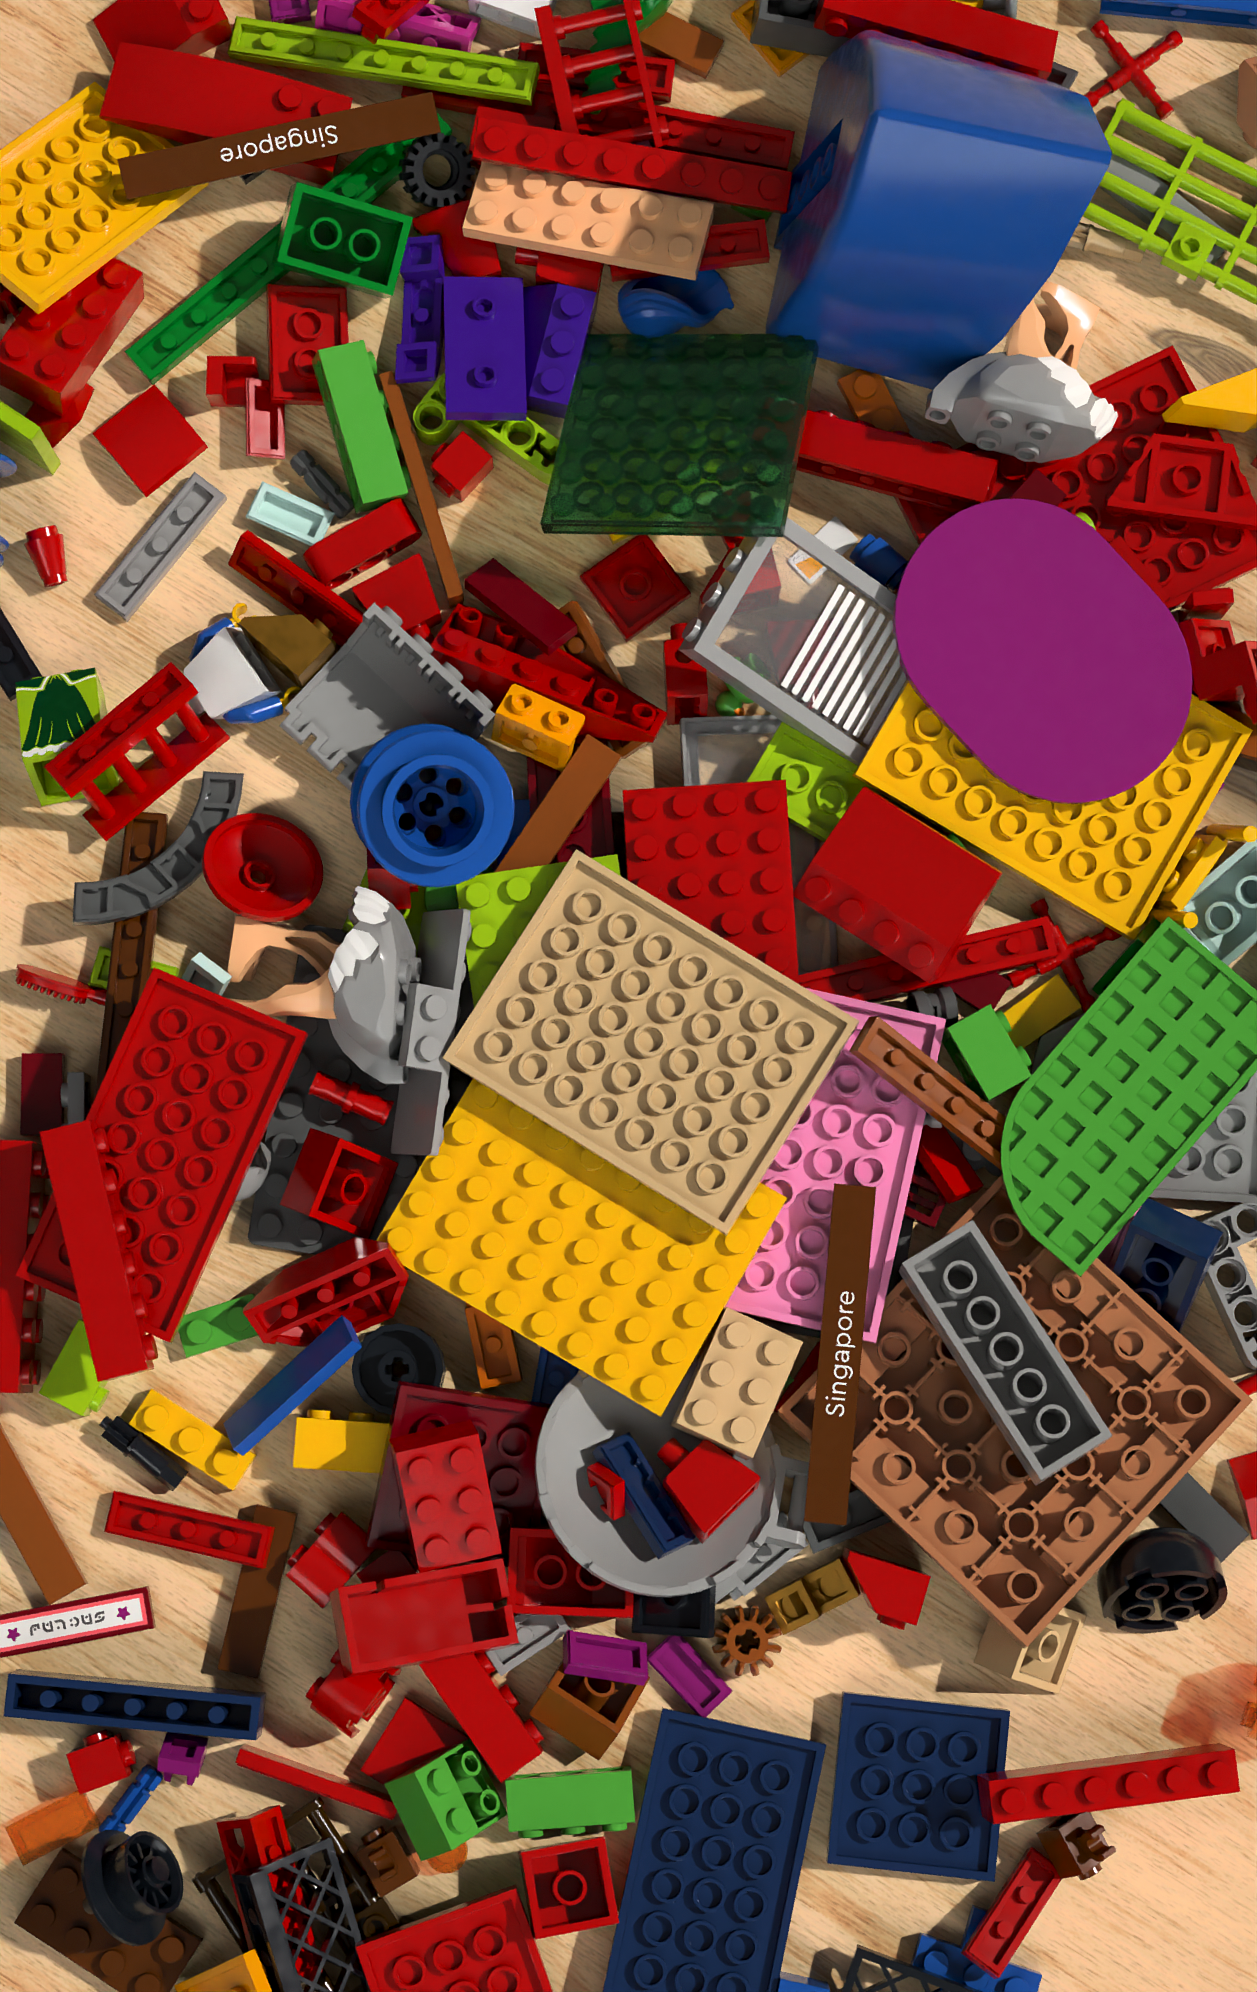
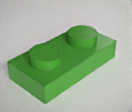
M255 1293L184 1315L178 1332L186 1358L259 1336L243 1313V1308L256 1296Z

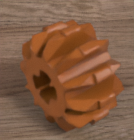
M741 1605L734 1606V1612L737 1620L734 1622L727 1614L722 1613L720 1615L721 1621L728 1626V1629L726 1631L721 1628H714V1636L725 1639V1642L714 1644L712 1650L714 1653L729 1651L721 1659L720 1665L726 1668L736 1659L735 1675L741 1676L745 1663H749L752 1675L757 1676L759 1675V1668L756 1661L761 1659L768 1668L774 1665L771 1658L765 1653L767 1650L773 1653H780L782 1647L777 1643L768 1642V1639L776 1638L782 1633L780 1628L765 1630L773 1620V1616L770 1613L765 1614L759 1622L756 1621L759 1613L757 1605L751 1606L748 1618H744ZM746 1629L754 1631L752 1636L754 1639L758 1638L757 1645H749L747 1651L740 1650V1642L735 1643L736 1636H743L746 1633Z

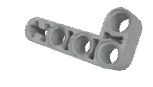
M1247 1202L1230 1207L1200 1222L1223 1232L1205 1275V1285L1239 1359L1244 1366L1257 1370V1359L1253 1356V1352L1257 1350V1333L1253 1334L1254 1337L1244 1338L1243 1332L1257 1330V1289L1237 1248L1257 1238V1204ZM1242 1210L1249 1212L1254 1218V1228L1249 1233L1241 1231L1237 1225V1216ZM1223 1264L1231 1267L1235 1275L1233 1284L1228 1288L1222 1286L1217 1280V1271ZM1240 1302L1246 1303L1252 1311V1319L1246 1325L1238 1323L1234 1316L1235 1308Z

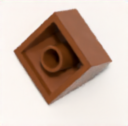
M562 1660L529 1715L599 1761L618 1736L650 1677L648 1676L647 1681L642 1686L564 1674Z

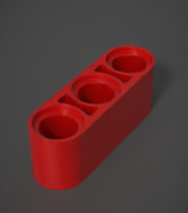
M397 498L308 548L302 557L315 579L332 590L412 545L422 536L423 532L403 499Z

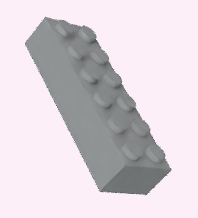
M973 1220L901 1264L899 1269L900 1275L1035 1486L1102 1445L1113 1436Z

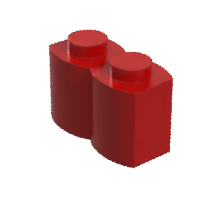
M344 1511L337 1517L330 1512L314 1530L319 1537L308 1549L302 1544L286 1562L291 1567L286 1576L322 1609L330 1602L329 1593L339 1587H343L377 1549L367 1547L365 1542L367 1532Z

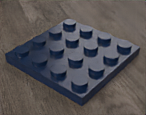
M843 1691L826 1857L827 1864L995 1882L1000 1824H992L982 1817L977 1774L1005 1771L1010 1710Z

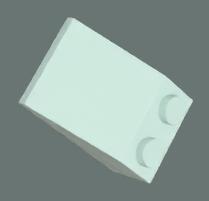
M1257 839L1254 842H1246L1205 877L1182 910L1193 912L1198 917V923L1194 928L1183 929L1227 966L1257 943Z

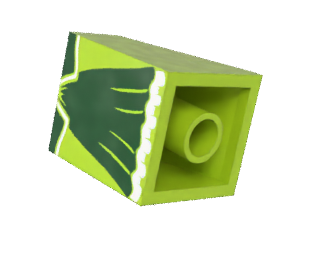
M95 667L15 682L22 760L41 806L85 798L81 792L71 798L53 779L44 766L107 715L104 691ZM112 765L93 780L103 794H108L120 784L118 772Z

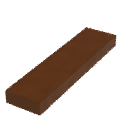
M256 1504L252 1522L275 1527L266 1568L264 1569L242 1564L218 1670L257 1679L260 1677L298 1513Z

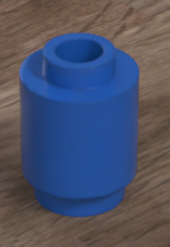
M872 534L865 536L853 549L849 557L855 562L856 567L887 589L890 588L893 592L898 589L901 575L908 563L881 537L876 539Z

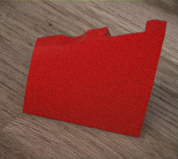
M470 200L444 206L412 219L414 230L417 233L420 232L422 236H441L444 264L451 270L453 277H502L495 242L464 237L462 227Z

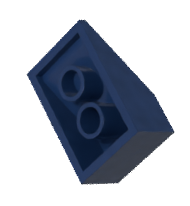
M1147 1198L1130 1223L1112 1272L1180 1333L1212 1262L1223 1232Z

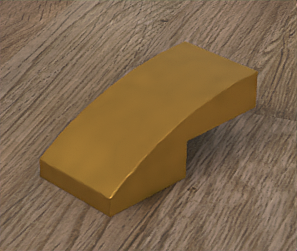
M840 1556L765 1596L764 1599L781 1632L785 1635L819 1618L822 1614L858 1597L861 1592L843 1557Z

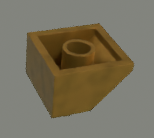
M302 614L244 617L239 622L244 635L251 641L254 648L301 689L336 654L334 647L337 643L331 638L333 633L316 618L311 623Z

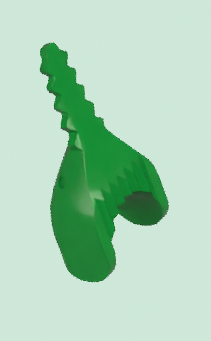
M589 0L593 11L622 4L623 0ZM639 0L644 20L636 21L638 33H641L663 17L673 0ZM627 19L598 26L592 33L597 43L590 47V51L594 53L631 44L632 39ZM621 63L590 70L592 73L584 79L589 89L583 92L581 96L585 97L616 89L613 79L621 76L622 72L619 67ZM601 110L589 113L598 115L601 112Z

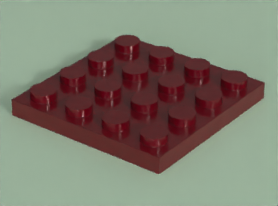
M398 1381L365 1541L367 1547L412 1553L389 1439L471 1419L479 1433L502 1549L501 1554L472 1560L471 1562L479 1563L503 1558L504 1566L509 1567L510 1527L539 1528L542 1507L536 1487L535 1453L541 1425L552 1404Z

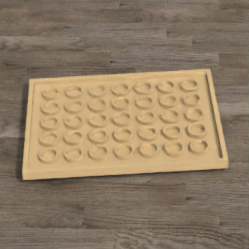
M576 849L442 1058L458 1070L727 1236L857 1028L859 1020Z

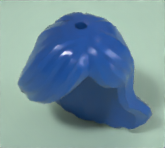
M715 269L698 271L696 281L668 275L632 279L626 282L618 292V311L623 323L632 335L640 340L647 341L667 338L684 326L704 327L721 310L734 308L728 286Z

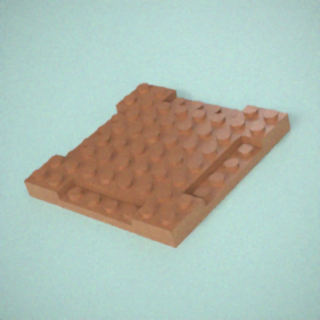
M1001 1175L942 1238L971 1220L975 1222L1113 1436L1102 1445L1035 1486L904 1279H902L885 1298L876 1343L862 1342L850 1482L962 1587L961 1590L1025 1649L1246 1409L1253 1399L1098 1258L1079 1277L1035 1240L1022 1226L1013 1211ZM817 1370L784 1403L777 1413L810 1446Z

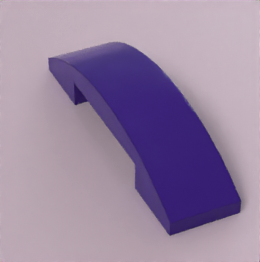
M440 235L408 237L400 266V274L404 280L402 340L401 344H397L395 381L397 384L436 381L444 342L443 278L445 270L442 238Z

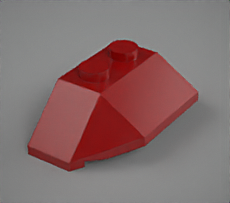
M354 1237L283 1269L243 1308V1313L263 1343L276 1344V1342L291 1346L307 1347L341 1315L351 1321L356 1333L394 1317L409 1274L389 1243Z

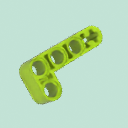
M445 372L438 378L414 410L413 421L417 437L427 445L436 446L442 444L461 422L539 481L547 485L561 483L569 473V453L566 446L528 417L526 421L493 420L484 422L482 420H446ZM430 416H437L442 420L441 425L435 429H427L421 424L423 420ZM516 432H524L530 437L529 441L524 445L512 444L509 438ZM539 444H540V453L537 451V448H538V445H539ZM555 457L558 458V466L553 463L548 467L544 466V458L549 461Z

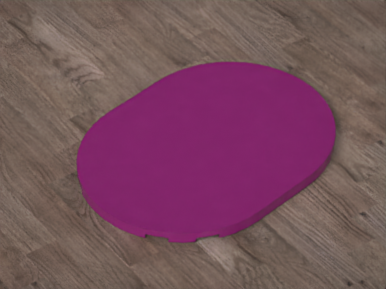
M1017 498L987 501L964 509L942 522L919 544L910 557L901 575L893 608V633L895 634L901 667L907 680L924 704L995 778L1024 795H1030L1038 799L1051 801L1052 803L1082 804L1109 798L1132 788L1153 773L1167 758L1183 731L1191 704L1192 667L1188 648L1179 625L1170 610L1092 526L1065 509L1036 500Z

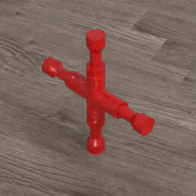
M1103 20L1098 21L1092 26L1090 31L1096 38L1102 39L1109 48L1108 53L1116 61L1120 69L1105 79L1101 87L1095 91H1089L1083 96L1088 97L1093 108L1106 94L1116 92L1131 81L1144 98L1148 97L1152 102L1160 119L1164 120L1174 109L1169 102L1163 101L1155 91L1156 86L1144 71L1159 61L1160 55L1169 49L1177 48L1183 43L1180 33L1173 30L1155 48L1151 46L1138 57L1133 58L1122 43H1117L1111 36L1107 24Z
M1045 898L1031 904L1030 907L1039 918L1048 916L1058 956L1053 959L1036 962L1034 965L1023 970H1014L1007 974V978L1012 982L1010 985L1014 989L1022 985L1026 979L1036 974L1041 976L1061 966L1070 986L1074 985L1080 997L1081 1008L1085 1013L1096 1000L1088 993L1083 983L1085 978L1075 959L1095 950L1096 945L1107 940L1114 941L1122 937V935L1106 926L1102 932L1092 937L1087 935L1082 939L1067 944L1059 926L1054 925L1048 913L1049 906Z

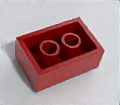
M471 1419L389 1439L412 1557L419 1573L501 1554L502 1549L479 1433Z

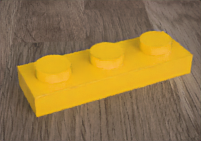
M155 1389L149 1391L129 1422V1425L232 1491L236 1489L257 1456L250 1450L243 1456L234 1451L227 1435Z

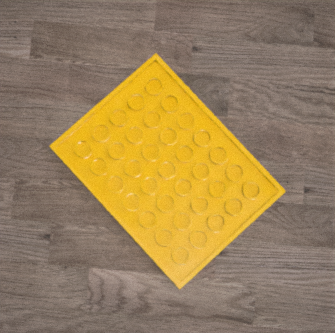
M907 680L853 776L946 832L954 833L958 839L1128 940H1134L1253 730L1207 702L1199 701V698L1192 694L1188 717L1176 745L1161 765L1147 778L1122 793L1102 800L1082 804L1052 803L1051 801L1019 793L995 778L924 704Z
M472 1079L443 1128L444 1139L439 1147L438 1155L426 1156L376 1241L389 1243L404 1267L662 1417L787 1201V1197L759 1183L726 1236L475 1079Z

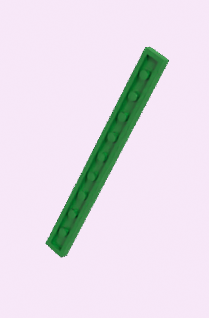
M437 113L441 133L453 135L450 126ZM415 139L367 149L321 189L371 204L400 180L399 173H402V167L399 166V161L404 159L405 154L403 151L406 147L411 146L412 141ZM282 221L125 351L127 357L152 385L157 383L266 291L268 284H275L290 271L271 265Z

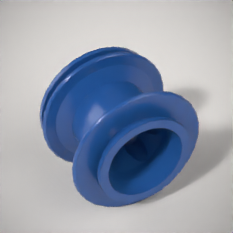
M424 723L406 726L389 733L376 742L365 754L355 772L350 795L353 824L360 840L368 848L375 860L389 873L401 880L424 887L457 885L474 878L487 869L500 855L507 843L514 821L515 804L512 786L506 771L498 759L484 745L475 741L470 736L457 729L439 724ZM433 767V778L428 782L421 781L418 776L421 770ZM450 778H459L461 781V788L456 793H448L446 790V783ZM408 784L411 789L410 795L406 799H397L396 797L401 786ZM426 793H436L439 803L432 805V812H422L419 802L426 800ZM462 807L465 813L462 821L457 823L451 822L449 819L451 809ZM404 813H410L414 817L413 825L407 829L399 827L400 816ZM433 824L440 826L441 834L436 840L426 839L425 831L427 827Z

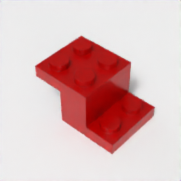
M1190 618L1178 623L1190 656L1192 689L1198 695L1199 701L1238 702L1243 700L1245 712L1251 718L1252 723L1257 724V641H1243L1236 644L1232 627L1228 620Z

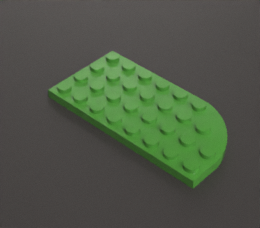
M1169 916L1019 1089L1011 1102L1002 1130L1000 1165L1004 1187L1013 1211L1027 1232L1079 1277L1082 1276L1257 1071V990Z

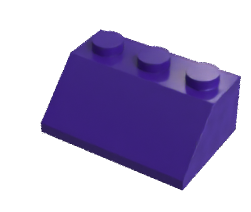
M559 283L523 287L527 410L568 420L597 310V292Z

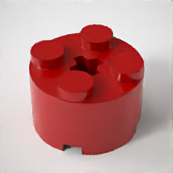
M338 1648L330 1660L335 1665L325 1678L320 1676L310 1687L305 1697L312 1701L310 1708L352 1739L360 1732L354 1725H357L361 1718L367 1722L371 1719L395 1684L389 1678L390 1675H400L402 1669L397 1668L344 1678Z

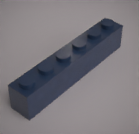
M17 1669L8 1674L3 1717L257 1740L262 1735L266 1693Z

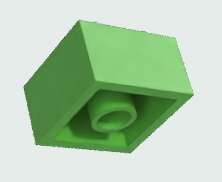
M991 1004L948 1027L943 1032L941 1041L966 1085H969L970 1090L987 1103L1030 1078L1032 1075L1028 1069L1033 1066L1025 1049L1021 1045L1015 1047L1008 1033L1012 1029L1004 1013L1000 1009L994 1011Z

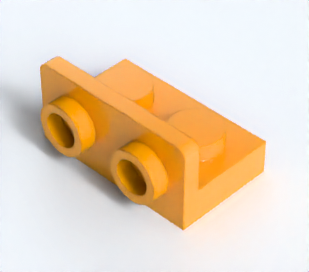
M512 684L495 712L491 740L562 772L572 757L575 738L584 725L585 716L520 685Z

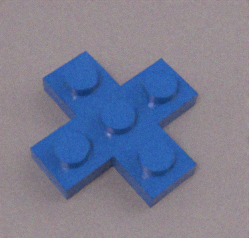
M972 1905L960 1945L920 1932L911 1965L982 1992L1038 1991L1042 1974L1038 1971L1009 1962L1001 1976L994 1979L961 1953L988 1911L987 1909Z

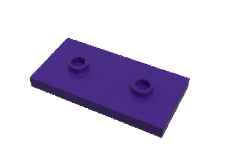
M444 276L446 420L526 421L523 278Z

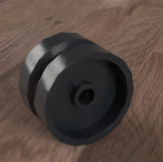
M401 1323L381 1326L364 1338L361 1342L362 1348L354 1355L352 1364L354 1386L363 1401L378 1412L392 1415L398 1381L443 1387L446 1375L444 1353L436 1340L420 1328ZM399 1361L408 1366L407 1374H403L401 1378L396 1377L392 1370L394 1364Z

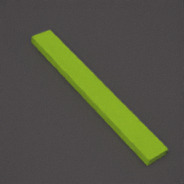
M236 16L227 51L230 59L532 106L540 72L539 64L536 62L378 38L377 43L372 44L362 35Z

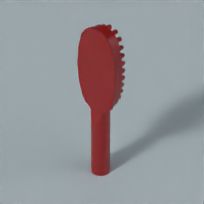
M17 964L15 974L17 977L15 981L21 986L28 983L27 988L30 989L34 985V991L40 988V993H43L47 990L46 995L48 996L54 991V998L61 993L60 999L63 1000L67 996L66 1000L68 1002L74 997V1003L79 1001V1004H85L88 998L99 1005L105 1006L107 992L105 989L93 988L81 981L42 968Z

